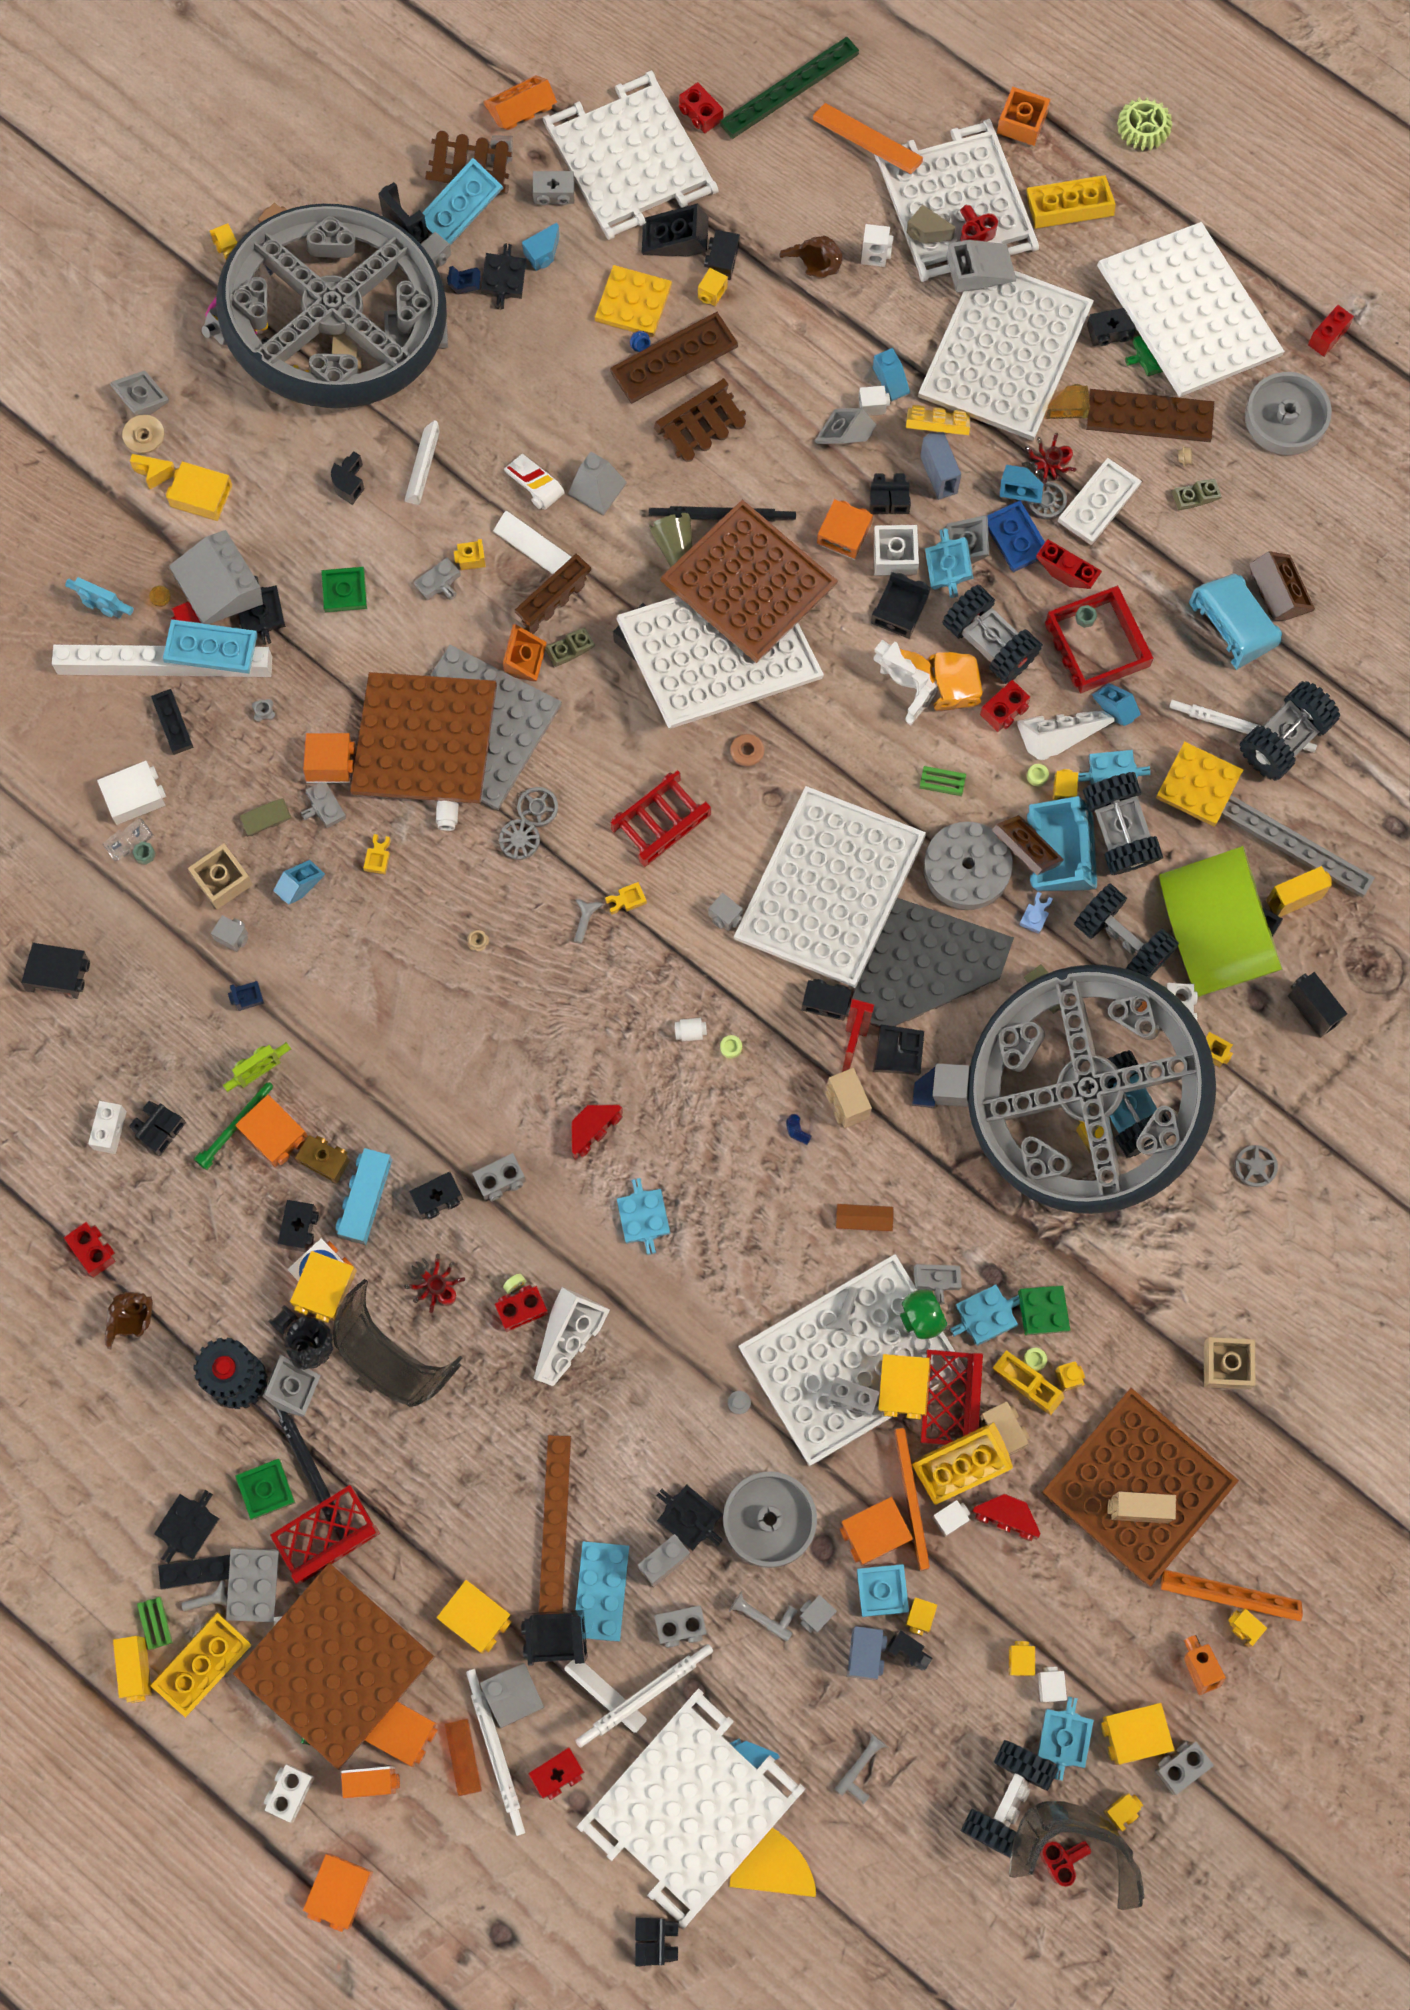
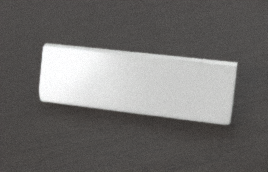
M435 420L424 428L405 496V502L419 505L421 502L440 433L438 422Z
M508 511L503 513L493 530L498 536L552 574L571 558L570 555Z
M572 1660L564 1668L570 1676L609 1711H612L626 1701L585 1663L575 1664V1660ZM637 1710L622 1722L634 1733H637L647 1719Z

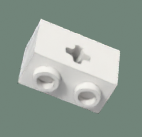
M99 1101L88 1142L93 1150L116 1154L127 1112L122 1105Z

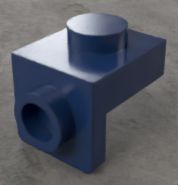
M450 266L447 283L457 294L479 290L481 271L477 267L458 271L454 266Z
M258 981L238 987L234 984L230 985L231 992L228 993L231 1005H235L238 1011L265 1004Z

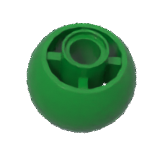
M919 1289L913 1291L903 1300L902 1307L904 1312L899 1315L908 1333L914 1331L918 1339H931L944 1331L947 1321L932 1290Z

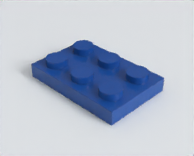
M1021 500L987 515L988 531L1013 573L1039 561L1036 555L1045 541Z

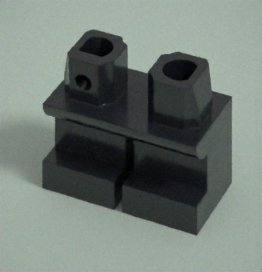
M883 473L874 474L870 488V514H888L889 506L890 514L910 513L909 482H906L904 473L894 474L893 482H885V474Z
M148 1101L142 1111L150 1117L145 1123L135 1118L129 1127L143 1144L161 1156L172 1142L169 1135L175 1138L186 1124V1121L163 1104L157 1105Z
M901 1630L895 1632L884 1651L891 1657L897 1656L898 1653L905 1657L904 1664L907 1668L915 1666L921 1671H925L933 1659L922 1651L925 1647Z
M635 1917V1941L657 1940V1942L635 1943V1967L665 1965V1962L678 1961V1946H665V1936H678V1922L665 1921V1918Z

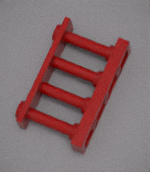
M678 770L673 774H667L662 779V783L625 812H619L612 818L611 830L615 833L621 828L640 849L639 862L644 868L711 816V807L706 801L702 805L696 804L678 784L681 781V773ZM669 789H672L690 809V814L685 818H680L661 797ZM655 802L674 823V827L669 831H663L645 811V808ZM636 815L657 836V840L651 845L646 844L629 825L628 822Z

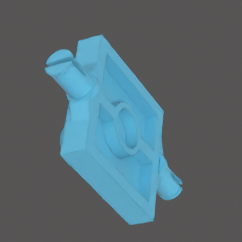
M945 528L939 530L941 542L935 546L925 548L931 588L935 590L948 587L950 598H955L959 596L957 584L974 578L967 539L963 537L950 540L948 529Z
M77 577L75 581L67 579L65 583L66 587L77 592L86 607L100 609L108 617L115 616L121 618L123 613L129 616L133 613L134 608L120 601L115 593Z
M1133 750L1089 754V772L1079 773L1078 782L1090 781L1092 785L1103 779L1128 772H1134L1138 778V776L1150 775V766L1137 768L1134 762Z
M636 1178L637 1183L635 1179L631 1180L634 1193L626 1197L617 1198L626 1244L637 1241L645 1242L647 1255H651V1251L652 1254L656 1253L653 1240L660 1236L671 1234L662 1190L643 1191L641 1178Z
M994 1285L957 1303L955 1307L961 1316V1323L950 1328L952 1335L955 1337L966 1331L972 1336L976 1346H979L1017 1327L1018 1323L1012 1314V1308L1020 1304L1019 1295L1007 1300L1002 1296L997 1285Z
M1069 1696L1066 1711L1045 1710L1037 1753L1043 1759L1050 1760L1056 1764L1058 1771L1054 1779L1063 1781L1065 1766L1073 1765L1085 1768L1094 1721L1075 1713L1078 1698Z

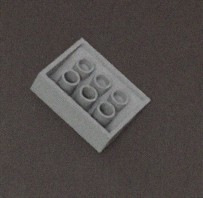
M226 530L205 537L169 565L171 572L202 624H211L263 604L260 585Z

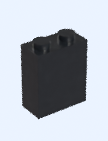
M1315 972L1309 976L1306 973L1303 974L1290 987L1292 991L1288 995L1289 999L1320 1038L1336 1028L1348 1014Z

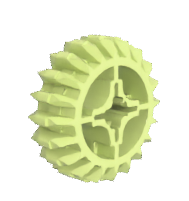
M1139 97L1136 102L1131 100L1129 105L1126 104L1119 114L1117 127H1119L1118 134H1122V140H1127V146L1133 144L1134 150L1138 146L1141 147L1142 151L1145 147L1151 151L1153 146L1158 148L1170 136L1173 125L1171 114H1168V108H1163V102L1157 104L1156 99L1149 101L1147 97L1145 101H1142Z

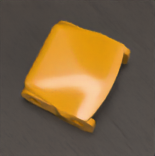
M943 652L933 654L927 659L931 663L932 668H935L936 682L942 696L933 704L936 711L974 707L981 703L980 697L983 691L977 659L974 656Z

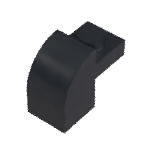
M354 451L344 459L342 467L334 463L331 469V479L335 492L340 498L352 505L365 489L363 480L356 476V473L363 465L361 455Z

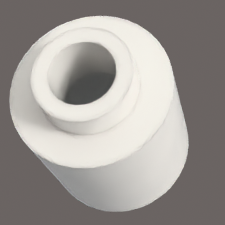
M437 802L436 824H438V829L443 831L455 829V825L458 823V802Z
M701 1018L680 1019V1022H675L676 1040L682 1039V1042L703 1040V1035H707L706 1022H701Z

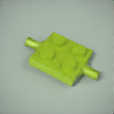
M287 1042L277 1049H272L270 1045L259 1047L254 1051L253 1056L247 1060L242 1059L235 1064V1068L232 1069L234 1078L223 1084V1087L227 1093L238 1085H242L243 1088L280 1064L279 1059L281 1056L292 1049Z

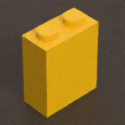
M182 461L180 467L176 468L174 472V481L172 486H169L167 489L166 498L172 508L218 521L233 484L230 476Z
M1320 866L1274 886L1266 902L1272 913L1282 917L1323 899L1332 886L1331 876Z
M311 1251L290 1303L295 1307L294 1310L304 1315H307L308 1312L316 1314L315 1318L325 1323H328L329 1320L336 1322L357 1270L354 1266Z
M883 1354L878 1408L880 1412H884L883 1416L897 1417L898 1413L907 1414L908 1419L918 1420L921 1419V1415L926 1416L930 1358Z
M467 1580L464 1581L437 1616L438 1620L481 1654L485 1651L489 1653L497 1643L495 1638L499 1632L504 1633L512 1623L509 1620L512 1617L511 1614Z
M132 1636L114 1639L113 1646L119 1698L126 1699L127 1703L144 1702L147 1696H152L146 1638Z
M1162 1703L1103 1717L1104 1722L1101 1723L1104 1737L1108 1736L1110 1746L1107 1747L1110 1760L1115 1761V1765L1175 1751Z

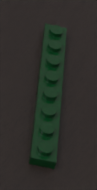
M845 37L722 119L720 126L734 139L858 56L859 49L848 37Z

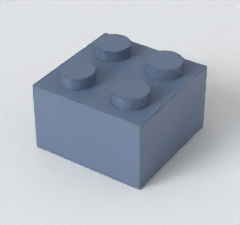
M857 1626L852 1629L847 1677L875 1681L878 1679V1676L883 1675L884 1660H880L881 1652L886 1650L887 1636H883V1630Z

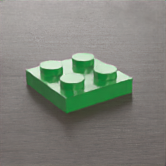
M364 566L321 570L325 613L367 609Z
M1064 1286L1018 1290L1025 1336L1071 1331Z
M281 1459L273 1460L235 1475L250 1520L296 1503Z

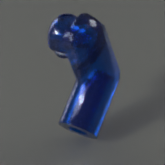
M791 1114L786 1120L789 1136L808 1145L812 1135L802 1131L800 1117L797 1114Z

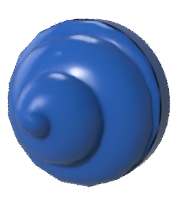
M637 331L630 338V346L637 352L649 348L651 343L649 335L644 331Z

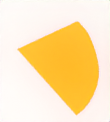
M773 1827L730 1875L729 1887L816 1897L814 1879L805 1858L791 1841Z

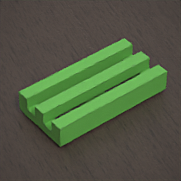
M924 766L920 789L962 796L966 774ZM925 780L959 786V789L925 783Z
M162 1597L137 1603L148 1650L172 1644ZM154 1604H157L166 1639L164 1641L161 1640L153 1607ZM147 1606L156 1639V1643L154 1644L145 1611V1607Z

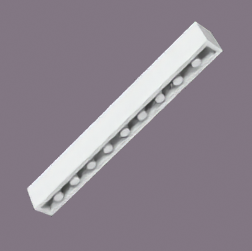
M53 645L52 666L58 675L271 677L272 655L269 647H255L250 674L164 663L165 646Z

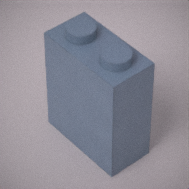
M944 432L929 433L923 438L920 457L939 500L958 494L961 472Z

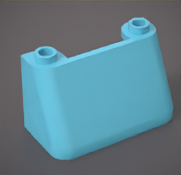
M1233 573L1194 589L1189 601L1190 606L1194 611L1201 609L1200 613L1202 615L1207 614L1227 642V651H1232L1234 659L1230 662L1236 670L1279 646L1282 636L1280 628L1272 623L1247 588L1246 582L1241 575Z
M1077 796L1029 805V813H1027L1028 824L1032 825L1036 832L1064 859L1058 867L1040 875L1035 873L1030 875L1031 886L1037 891L1096 889L1097 868L1094 819L1087 803Z

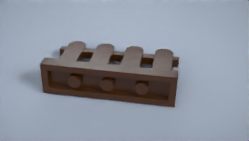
M439 131L436 134V139L432 138L431 144H435L433 160H429L428 164L432 166V171H426V180L450 183L466 166L468 150L475 151L474 159L485 170L488 154L495 155L493 171H486L503 186L500 192L508 193L509 185L504 184L505 178L509 179V174L506 173L508 157H512V152H509L507 142L499 141L496 144V149L489 148V141L484 137L477 139L476 146L469 145V138L465 134H459L456 142L449 141V134L446 131ZM448 147L455 148L453 164L446 163ZM445 168L452 169V174H445Z
M725 378L655 422V431L658 435L663 432L665 433L663 438L665 441L670 440L677 450L675 453L677 458L682 457L684 461L691 462L695 456L693 450L695 447L699 446L701 450L708 451L712 445L710 438L716 435L719 440L727 439L729 435L727 427L731 424L736 429L744 428L746 412L744 410L739 411L732 401L734 395L732 392L727 393L729 384ZM719 407L728 418L724 422L715 411ZM704 418L711 430L706 433L698 420ZM680 421L682 422V424H680L679 426H676V425H675V424L679 423ZM684 429H687L694 439L690 444L681 433Z
M573 555L515 609V613L522 619L521 623L525 626V630L534 634L543 620L548 621L554 615V610L558 606L563 607L567 604L569 596L573 592L578 593L583 589L584 582L587 580L586 575L591 572V566L579 555Z

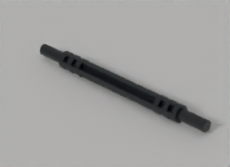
M670 506V508H649V516H670L675 514L676 518L682 517L681 513H688L691 519L721 520L733 508ZM753 508L767 521H775V519L796 520V511Z
M274 1406L280 1418L279 1423L320 1504L331 1497L292 1415H288L287 1412L278 1410ZM326 1506L322 1511L327 1521L331 1522L334 1508ZM337 1511L335 1523L342 1525L340 1521L342 1517L339 1511ZM334 1526L333 1528L339 1540L343 1539L345 1529Z

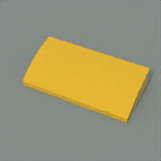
M1106 175L1026 188L1029 209L1035 229L1110 217L1115 214L1116 203Z
M994 1422L917 1458L912 1464L934 1505L1013 1468L1005 1443Z
M217 1611L151 1682L150 1686L186 1718L252 1644Z

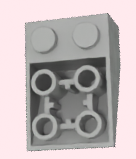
M975 240L949 243L947 260L956 293L1016 282L1007 244Z

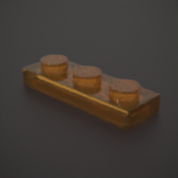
M469 1719L446 1723L445 1729L458 1797L481 1792L482 1786Z

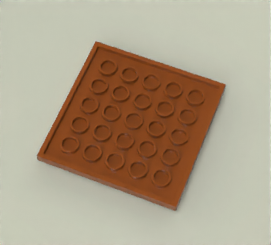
M743 499L663 574L660 579L663 584L756 663L838 582L837 579Z
M369 672L351 784L352 795L481 804L497 688L496 681Z
M1130 1388L1041 1493L1150 1588L1239 1480L1134 1389ZM1118 1492L1176 1495V1519L1168 1524L1111 1520L1112 1514H1108V1500H1112V1496Z
M329 1563L236 1669L233 1675L337 1770H340L394 1704L398 1702L433 1661L435 1656Z

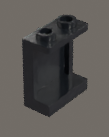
M395 182L383 187L378 193L383 217L405 229L419 243L425 241L428 238L425 215L418 210L409 216L402 209L398 187Z
M891 572L878 606L872 613L871 624L910 639L928 600L931 588L922 581H914L902 573L896 574Z
M32 942L21 983L27 992L34 993L35 988L69 993L73 998L78 999L79 993L84 990L85 980L83 978L85 972L89 971L90 959H88L83 950Z
M584 1610L528 1613L524 1621L521 1622V1633L526 1637V1644L523 1645L524 1659H527L528 1666H533L535 1662L575 1660V1664H582L588 1658Z

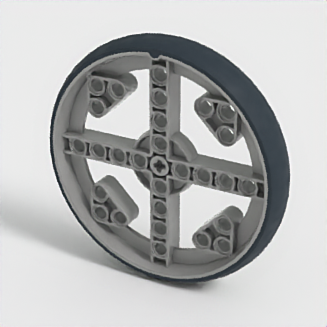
M323 203L299 206L282 211L257 224L241 238L229 254L221 271L216 294V310L223 338L229 350L245 371L258 383L284 398L323 408L363 406L388 398L407 387L425 370L435 356L444 334L447 318L444 286L434 262L424 247L411 234L393 221L369 210L342 204ZM307 238V251L311 256L348 258L355 252L356 239L378 250L345 278L333 275L319 277L284 246ZM262 263L302 296V313L264 344H262L253 330L263 329L267 325V283L261 277H253ZM398 267L403 270L409 281L400 282L397 285L396 292L397 328L402 333H411L403 347L362 314V297ZM321 332L328 335L345 333L382 365L358 374V360L353 355L314 354L309 359L308 373L290 366L285 361Z
M1107 965L1071 966L1055 970L1027 983L1013 993L990 1018L976 1044L970 1064L968 1108L976 1138L990 1163L1009 1184L1025 1196L1045 1206L1072 1213L1096 1214L1117 1211L1139 1204L1164 1190L1185 1171L1200 1150L1208 1133L1215 1107L1216 1078L1214 1063L1206 1037L1195 1017L1181 1000L1166 987L1147 976L1121 967ZM1076 996L1075 1004L1068 1006V998ZM1098 997L1116 1000L1108 1007L1109 1016L1145 1040L1155 1039L1159 1034L1160 1027L1169 1038L1177 1056L1118 1069L1110 1060L1095 1055L1083 998ZM1142 1001H1146V1010L1143 1012H1138V1004ZM1060 1004L1072 1061L1062 1069L1057 1084L1001 1097L1000 1088L1004 1064L1016 1072H1020L1027 1067L1045 1038L1044 1029L1032 1021L1044 1011ZM1119 1007H1124V1015L1116 1017V1010ZM1080 1017V1025L1077 1028H1072V1021ZM1151 1023L1152 1030L1148 1034H1143V1026ZM1032 1028H1036L1037 1035L1029 1039V1031ZM1014 1033L1015 1041L1008 1044V1035ZM1084 1039L1085 1047L1077 1050V1042ZM1015 1055H1019V1063L1012 1066V1058ZM1085 1061H1089V1070L1086 1072H1082V1063ZM1178 1062H1183V1071L1175 1073L1174 1066ZM1160 1067L1162 1070L1160 1077L1153 1078L1152 1071L1154 1068ZM1138 1072L1139 1080L1131 1084L1130 1076ZM1111 1078H1116L1117 1085L1109 1089L1107 1086L1108 1081ZM1182 1079V1098L1178 1114L1168 1106L1159 1107L1137 1139L1136 1145L1138 1150L1151 1157L1138 1167L1121 1174L1109 1116L1119 1107L1123 1093ZM1089 1084L1094 1086L1091 1089V1093L1086 1091L1089 1088ZM1072 1088L1073 1094L1071 1098L1065 1099L1064 1091ZM1050 1093V1102L1043 1104L1042 1097ZM1028 1098L1029 1105L1026 1109L1022 1110L1020 1103L1023 1099ZM1006 1103L1007 1111L1000 1115L999 1107ZM1094 1105H1098L1100 1108L1099 1113L1096 1116H1091V1108ZM1063 1108L1072 1118L1085 1122L1097 1180L1086 1181L1063 1177L1072 1171L1073 1164L1071 1160L1035 1137L1025 1138L1020 1148L1012 1137L1006 1120ZM1165 1112H1171V1120L1163 1123L1161 1120L1162 1115ZM1103 1127L1104 1135L1101 1138H1096V1129ZM1170 1134H1175L1176 1142L1168 1146L1166 1143L1167 1137ZM1152 1139L1154 1146L1151 1150L1146 1151L1144 1143L1146 1140ZM1037 1142L1038 1150L1031 1154L1029 1147L1032 1143ZM1107 1149L1109 1157L1101 1161L1100 1152ZM1063 1159L1065 1166L1062 1170L1057 1171L1056 1162ZM1041 1164L1043 1171L1040 1175L1036 1176L1034 1168L1036 1165ZM1112 1171L1114 1179L1112 1182L1106 1183L1104 1176L1107 1172Z

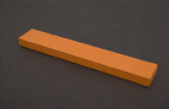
M824 103L813 114L814 121L909 174H912L923 163V157L827 103Z
M904 1428L895 1429L894 1435L919 1571H924L930 1567L906 1432Z
M1165 1570L1161 1574V1590L1300 1622L1303 1617L1301 1600Z

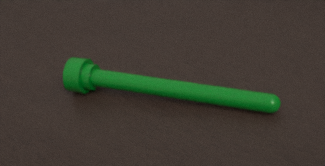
M265 1083L209 1149L196 1155L194 1161L205 1170H208L213 1165L214 1155L237 1130L235 1125L273 1089L272 1083Z

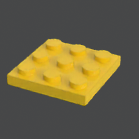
M613 265L595 315V322L631 332L644 331L649 337L654 338L672 287V281Z
M913 405L912 408L907 410L906 428L969 435L970 415H966L965 411L954 410V413L945 412L943 408L924 410L925 407L920 405Z
M1184 741L1156 799L1215 827L1243 769Z

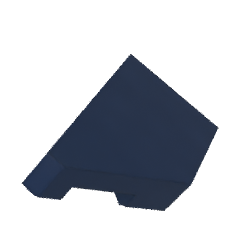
M935 1067L914 1083L912 1106L935 1108V1100L933 1098Z

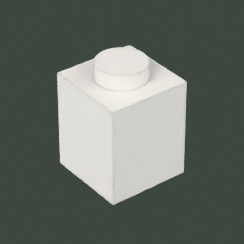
M885 386L862 387L859 389L860 408H863L869 416L886 414V407L890 406L889 393H885Z
M956 1500L933 1515L932 1519L943 1536L946 1537L970 1521L968 1518L970 1512L964 1503L959 1504Z
M1044 1667V1672L1038 1673L1040 1703L1066 1701L1064 1671H1058V1667Z

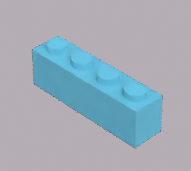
M364 1148L362 1154L359 1153L356 1160V1167L358 1169L356 1175H352L349 1183V1188H351L350 1195L345 1197L342 1209L345 1211L343 1217L338 1219L335 1228L338 1231L339 1238L363 1245L367 1244L392 1163V1158L389 1154Z

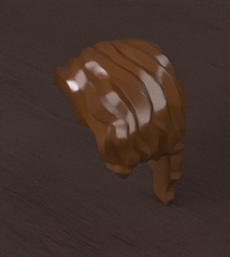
M825 235L812 237L809 240H805L802 244H796L793 247L781 250L779 253L780 258L800 257L807 267L805 273L818 278L837 274L842 264L840 248L833 239Z
M124 1292L113 1298V1302L107 1311L105 1345L107 1349H112L116 1335L128 1336L134 1334L135 1337L143 1335L151 1322L152 1296L147 1297L146 1294H140L139 1292Z

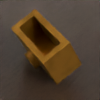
M309 1135L295 1159L299 1164L337 1184L350 1163V1159L347 1156L348 1152L338 1146L335 1149L327 1145L328 1141L318 1135L315 1138Z

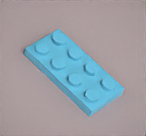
M472 158L422 212L425 215L427 229L432 234L436 232L451 245L499 194L503 186Z
M171 620L163 661L164 663L250 674L257 632L254 630Z
M585 1541L582 1543L576 1610H584L586 1639L620 1642L630 1546Z

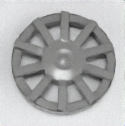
M1043 481L1042 483L1044 486H1047V489L1043 491L1042 502L1027 501V505L1032 514L1044 520L1056 518L1066 507V493L1060 485L1050 481ZM1050 487H1053V488H1055V489H1057V490H1055L1054 492H1051V491H1050ZM1060 492L1062 497L1056 498L1055 495ZM1063 501V505L1060 506L1055 502ZM1039 504L1040 506L1037 509L1033 507V505ZM1053 506H1054L1055 508L1060 509V510H1058L1057 512H1055L1054 509H1053ZM1042 508H1044V513H1040L1039 511ZM1047 509H1050L1052 514H1047Z
M516 819L510 821L502 828L499 835V844L502 851L508 857L515 860H523L531 857L537 851L540 845V835L534 824L525 819ZM521 823L520 830L516 829L515 824ZM524 824H527L530 827L524 832ZM510 826H512L514 833L508 831L507 829ZM532 829L535 831L536 835L527 836ZM504 833L510 835L511 838L503 839ZM529 839H536V844H531ZM503 842H511V844L505 848ZM527 845L533 848L529 853L525 849ZM513 846L515 847L514 855L508 852ZM519 849H522L523 852H524V855H521V856L517 855V854H518V850H519Z

